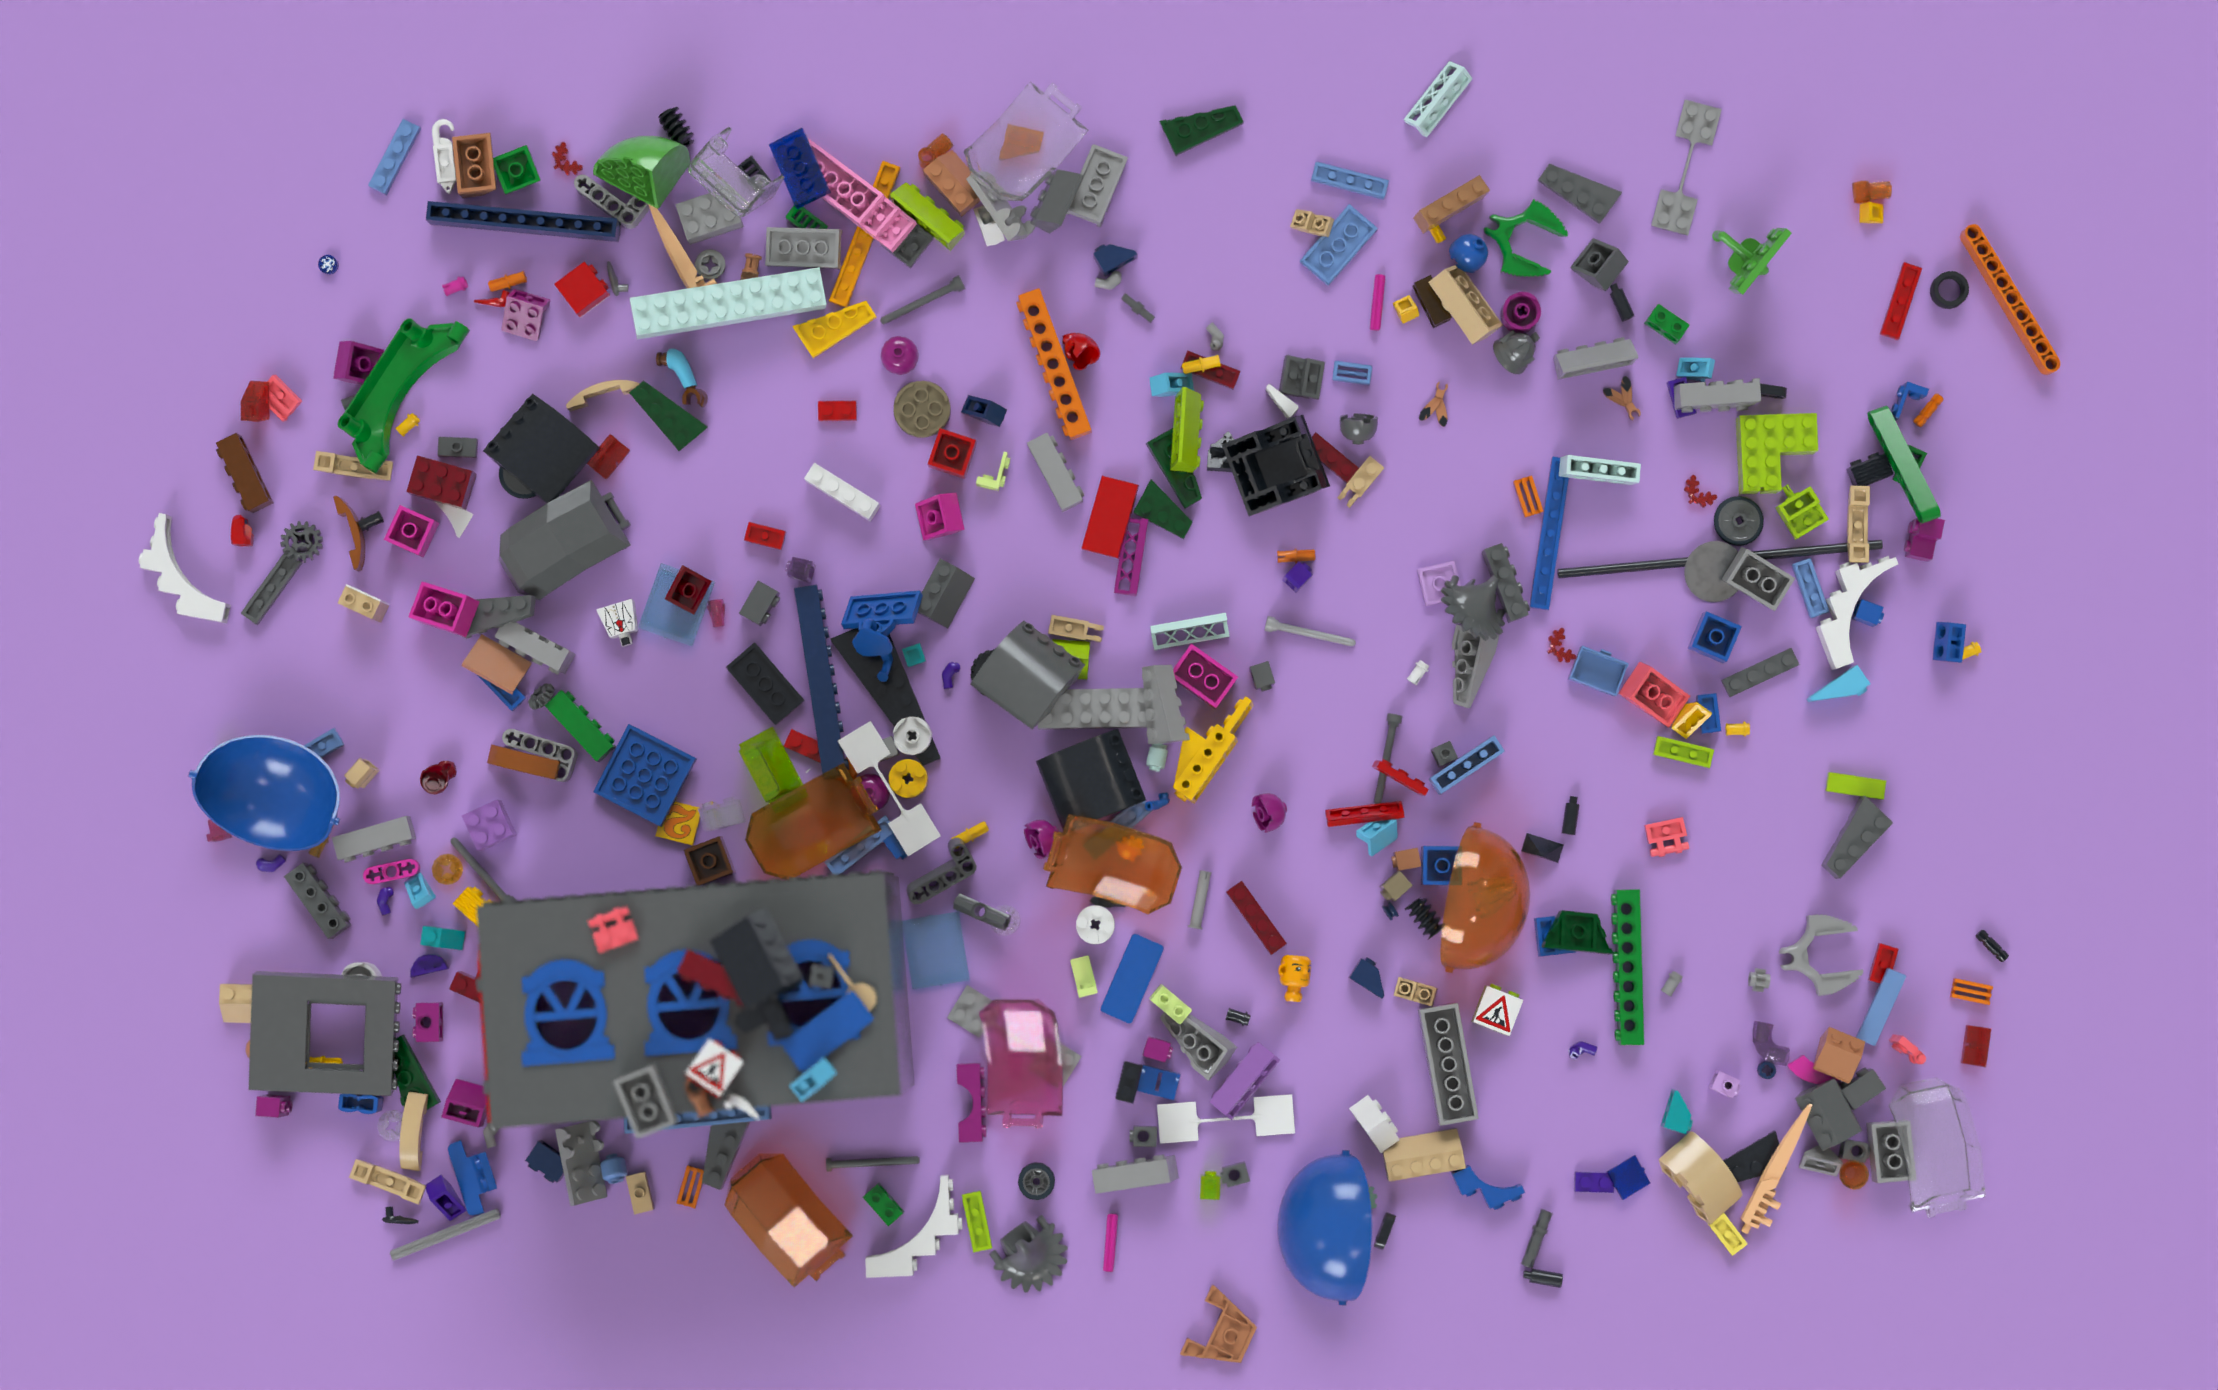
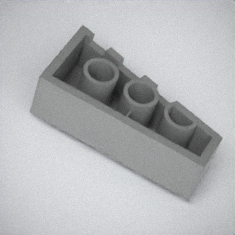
M1760 378L1752 379L1748 383H1743V379L1730 381L1727 384H1724L1723 381L1710 382L1709 386H1706V382L1678 384L1674 387L1675 410H1682V413L1693 412V409H1700V412H1710L1712 409H1718V411L1723 412L1729 411L1730 408H1736L1737 411L1748 410V407L1761 401Z
M517 622L503 624L504 626L498 629L494 637L499 639L498 643L506 648L509 645L516 648L514 652L523 657L526 654L533 657L531 661L540 666L543 663L550 666L548 670L557 675L560 672L566 673L576 655Z
M1172 665L1142 667L1148 744H1164L1190 740L1189 734L1185 733L1183 726L1186 725L1185 717H1181L1179 707L1182 705L1180 698L1175 693L1177 684Z
M1175 1155L1153 1156V1159L1146 1160V1157L1134 1159V1162L1127 1163V1160L1115 1162L1116 1165L1113 1166L1104 1163L1097 1165V1168L1092 1170L1095 1194L1170 1183L1179 1178Z

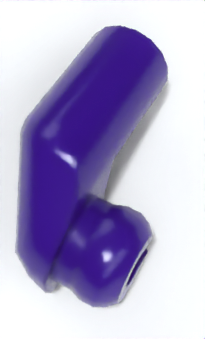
M950 662L942 671L944 689L953 688L952 676L960 671L959 663Z
M279 854L272 861L260 858L256 861L258 870L262 872H274L286 862V859Z
M383 887L377 897V905L382 916L391 913L387 903L388 898L394 894L391 887Z
M1579 1041L1569 1048V1056L1572 1059H1577L1584 1052L1595 1055L1597 1046Z

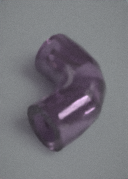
M1754 1021L1753 1043L1756 1051L1764 1060L1785 1067L1789 1060L1790 1049L1773 1042V1024Z

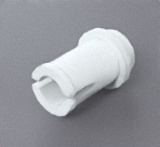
M1421 660L1415 663V668L1407 677V680L1416 686L1425 672L1429 671V665Z

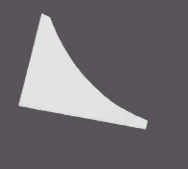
M435 502L446 514L455 530L456 536L460 538L474 514L467 510Z

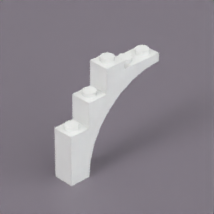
M159 513L154 521L155 533L150 540V547L152 548L151 550L143 549V553L139 556L140 568L162 573L157 581L158 591L180 595V599L176 602L177 614L227 624L231 605L214 600L203 594L185 577L172 549L170 532L172 516Z
M1889 556L1878 560L1879 563L1873 566L1871 562L1860 566L1861 570L1857 563L1851 565V562L1839 565L1840 569L1835 571L1843 593L1841 590L1830 593V597L1825 599L1833 621L1831 618L1820 621V626L1816 627L1831 670L1854 663L1850 649L1849 630L1855 605L1864 589L1873 579L1884 571L1898 565L1896 557L1892 559Z
M949 1175L940 1176V1190L936 1207L923 1229L909 1242L897 1249L883 1254L867 1256L865 1258L866 1278L913 1276L914 1271H917V1259H914L913 1256L936 1255V1250H940V1239L936 1238V1235L959 1234V1230H962V1218H958V1213H951L950 1211L954 1210V1199H950V1191H953V1179H949Z

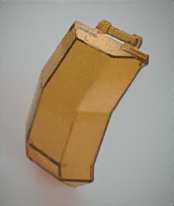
M842 763L753 812L750 817L745 841L763 873L786 880L789 877H797L841 851L881 831L873 816V813L879 809L877 805L873 804L862 785L861 777L852 779L846 766Z
M1068 814L1063 832H1054L1052 847L1047 862L1043 866L1044 870L1050 872L1047 887L1094 895L1137 909L1145 914H1150L1171 904L1182 870L1171 842L1117 823Z
M758 1154L729 1181L725 1207L760 1252L794 1288L808 1275L817 1281L821 1278L820 1275L838 1259L846 1256L840 1247L853 1237L852 1233L818 1198L784 1154Z

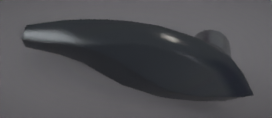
M1094 896L1089 900L1095 905L1106 908L1126 907L1124 902L1109 896Z
M385 1207L386 1217L382 1218V1221L385 1223H419V1220L394 1216L393 1207Z

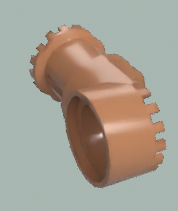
M745 253L746 263L745 268L742 269L740 280L758 277L759 261L762 260V256L756 254L753 256L752 253Z
M687 1079L684 1085L685 1091L699 1113L697 1115L698 1118L715 1111L707 1099V1092L701 1087L696 1092L691 1091L689 1088L690 1080Z

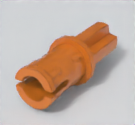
M524 271L511 275L505 274L504 277L490 280L488 286L491 292L504 288L511 289V286L526 283L527 278Z
M1294 548V550L1277 551V556H1286L1278 557V563L1295 562L1297 564L1299 561H1314L1316 558L1314 549L1297 550Z

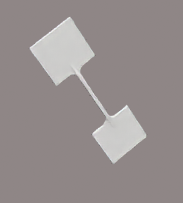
M871 721L838 740L857 774L868 767H874L900 808V816L888 824L907 856L941 837L921 803L911 810L903 809L879 770L878 762L891 753Z
M1292 1094L1253 1097L1254 1113L1250 1116H1237L1232 1119H1253L1256 1124V1136L1295 1133ZM1196 1102L1157 1104L1160 1143L1199 1141L1198 1125L1201 1122L1231 1120L1228 1117L1198 1118Z

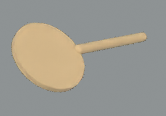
M829 954L828 958L850 987L847 993L854 991L867 1009L871 1011L876 1004V994L873 988L863 983L853 985L834 957Z

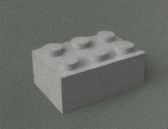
M730 186L675 204L690 245L744 227Z
M1741 547L1721 580L1775 611L1795 578L1750 550Z
M656 1063L614 1081L636 1139L678 1122Z
M1893 1120L1866 1123L1868 1146L1870 1147L1872 1181L1885 1183L1916 1180L1911 1121Z

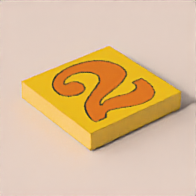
M675 801L663 826L657 827L655 836L694 845L703 808Z

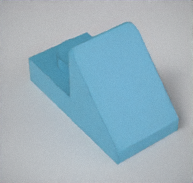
M1680 358L1676 376L1705 382V379H1712L1715 360L1712 358Z
M421 872L404 882L415 909L424 906L436 898L435 893Z

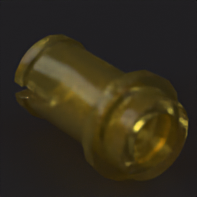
M329 836L324 842L311 848L308 853L320 858L326 843H329Z

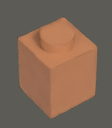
M1418 848L1393 852L1394 856L1391 857L1392 866L1397 868V871L1421 867Z

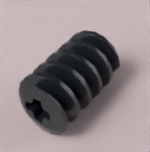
M673 107L665 110L658 118H660L659 122L663 125L664 131H667V136L671 138L670 140L686 147L693 144L694 140H691V138L694 136V133L687 134L690 126L683 127L686 120H679L683 114H676L679 108Z
M1418 898L1404 909L1405 911L1412 910L1409 916L1416 915L1413 922H1421L1418 929L1425 928L1423 936L1429 934L1428 939H1430L1445 927V923L1438 924L1441 918H1434L1435 910L1429 912L1432 905H1424L1427 898Z

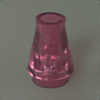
M723 599L708 601L707 609L713 627L725 626L726 603L723 602Z

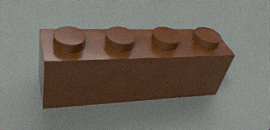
M235 433L216 442L218 447L216 452L220 459L225 461V471L234 480L232 485L235 491L240 493L242 497L240 502L243 508L255 513L273 504L274 502L243 437Z

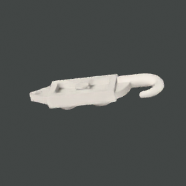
M441 119L435 122L432 127L433 151L437 183L441 184L450 195L455 182H457L453 144L447 138H440L439 129L442 125H448L451 131H454V126L449 120Z

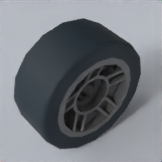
M1035 1162L1028 1164L1022 1169L1019 1174L1018 1185L1025 1197L1031 1200H1041L1051 1194L1055 1184V1177L1047 1165ZM1034 1178L1040 1179L1039 1185L1033 1184Z

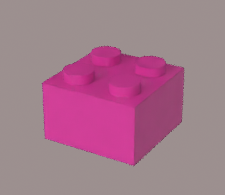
M399 505L384 540L424 558L439 523Z

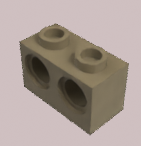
M1396 871L1380 886L1382 889L1380 893L1387 901L1390 899L1396 901L1413 885L1401 871Z

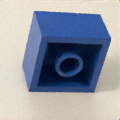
M1706 611L1700 617L1688 649L1723 664L1728 661L1742 626Z
M1421 846V885H1462V846Z

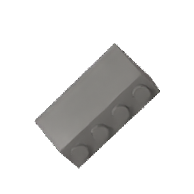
M1623 337L1614 339L1613 343L1606 344V341L1595 343L1594 347L1588 348L1587 345L1576 347L1574 351H1569V349L1557 351L1558 354H1555L1553 357L1559 380L1632 365L1638 359V354L1631 339L1625 340Z

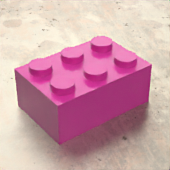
M421 582L408 617L422 624L467 637L480 601L458 592Z
M1193 644L1188 647L1173 669L1175 680L1178 684L1215 710L1238 679L1237 675Z

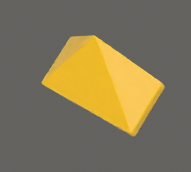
M1698 702L1685 704L1671 729L1687 739L1712 713Z

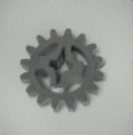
M298 521L297 526L291 523L290 530L284 529L286 535H281L283 541L280 542V545L285 547L283 553H288V559L295 557L297 563L299 559L306 563V558L314 560V554L319 556L317 549H323L321 544L323 537L320 536V530L315 531L316 527L314 524L309 527L307 521L304 525H301V522ZM312 536L315 538L314 545L310 542ZM290 539L294 542L291 548L289 546Z

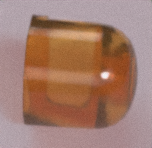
M1848 1160L1840 1168L1839 1177L1843 1185L1855 1190L1862 1188L1867 1183L1869 1172L1863 1162Z

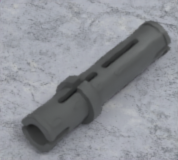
M1543 1209L1540 1210L1538 1220L1532 1227L1534 1230L1522 1259V1265L1533 1268L1542 1240L1548 1232L1547 1227L1553 1213Z

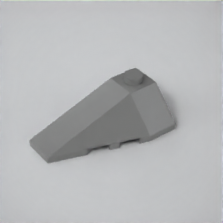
M1456 624L1452 641V650H1455V661H1452V666L1455 668V679L1453 680L1454 704L1465 708L1471 707L1495 655L1499 639L1498 634L1495 640L1489 636V639L1484 641L1480 635L1477 638H1473L1470 630L1463 632L1461 625Z

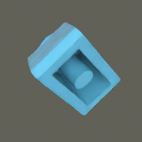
M1162 373L1149 378L1152 396L1177 395L1182 387H1187L1194 391L1191 373Z
M823 1058L789 1086L799 1099L804 1101L837 1073L832 1065Z

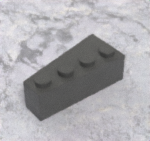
M1866 796L1859 797L1855 808L1851 811L1846 824L1841 829L1838 838L1821 866L1835 879L1841 878L1893 822Z
M750 1122L711 1125L702 1183L718 1190L724 1187Z

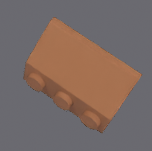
M491 133L452 137L458 194L462 198L483 196L496 190Z
M953 150L937 157L923 169L924 176L961 217L981 201L966 180L973 172Z

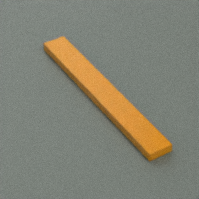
M882 160L873 187L889 199L901 168ZM859 226L856 228L829 298V302L844 308L848 307L874 239Z

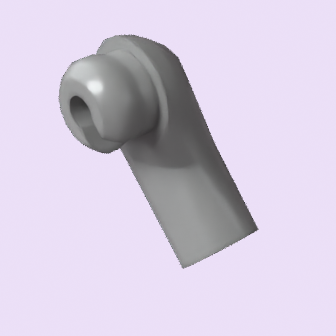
M1114 271L1107 279L1096 278L1095 287L1111 290L1120 284L1122 275L1119 271Z
M1212 322L1206 327V330L1212 335L1210 348L1218 351L1223 346L1224 335Z
M488 1122L483 1130L487 1148L497 1146L494 1136L500 1129H491V1122Z

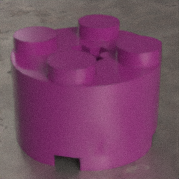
M1528 292L1515 293L1507 298L1501 308V323L1509 331L1514 330L1515 333H1527L1539 321L1541 307L1534 295ZM1519 310H1523L1522 316L1518 315Z

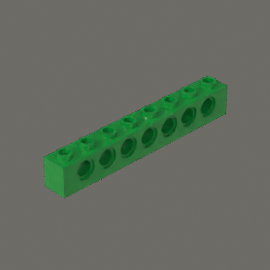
M1640 889L1614 890V894H1611V905H1614L1611 922L1612 925H1615V932H1612V944H1615L1612 960L1613 963H1616V971H1613V982L1616 983L1617 991H1614L1613 998L1614 1002H1617V1010H1614V1021L1617 1022L1618 1029H1615L1614 1036L1615 1041H1618V1045H1644ZM1625 903L1630 907V911L1626 915L1621 912V906ZM1624 923H1628L1631 928L1627 934L1623 933L1621 929ZM1625 942L1631 945V950L1628 953H1624L1622 950V945ZM1627 961L1632 966L1628 973L1623 970V964ZM1626 981L1632 984V989L1629 992L1623 989V984ZM1628 1000L1633 1004L1630 1011L1624 1009V1003ZM1627 1020L1633 1022V1028L1630 1031L1624 1028V1023Z

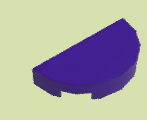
M425 954L418 957L410 969V978L446 970L449 967L442 957L435 954Z

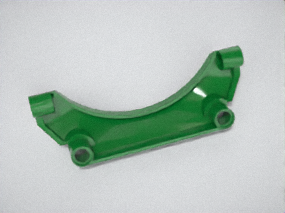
M411 318L403 321L399 330L337 423L341 430L354 438L352 445L360 464L375 474L378 473L390 454V433L400 404L415 382L430 367L458 350L470 331L466 326L455 321V323L429 325L426 329Z

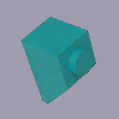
M423 926L420 945L463 950L466 931Z
M1671 1089L1660 1126L1686 1134L1687 1131L1691 1130L1693 1120H1691L1692 1115L1680 1092Z

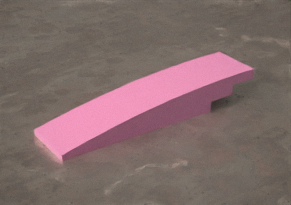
M803 134L800 135L778 162L812 191L891 252L898 248L917 225L914 219L887 199L884 194Z

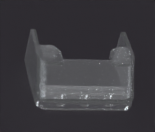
M728 127L713 136L690 162L688 172L734 215L744 217L775 196L784 176L780 175L770 182L763 175H754L751 178L723 154L728 148L726 140L732 130Z

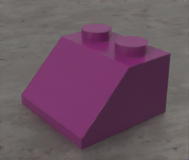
M339 341L333 379L363 385L384 353V350L354 341Z

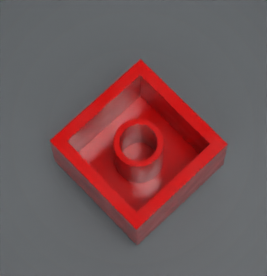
M939 428L928 461V467L965 479L977 441Z

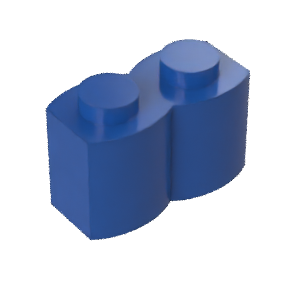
M340 1094L338 1109L343 1112L359 1111L363 1114H374L382 1111L384 1097L381 1095Z

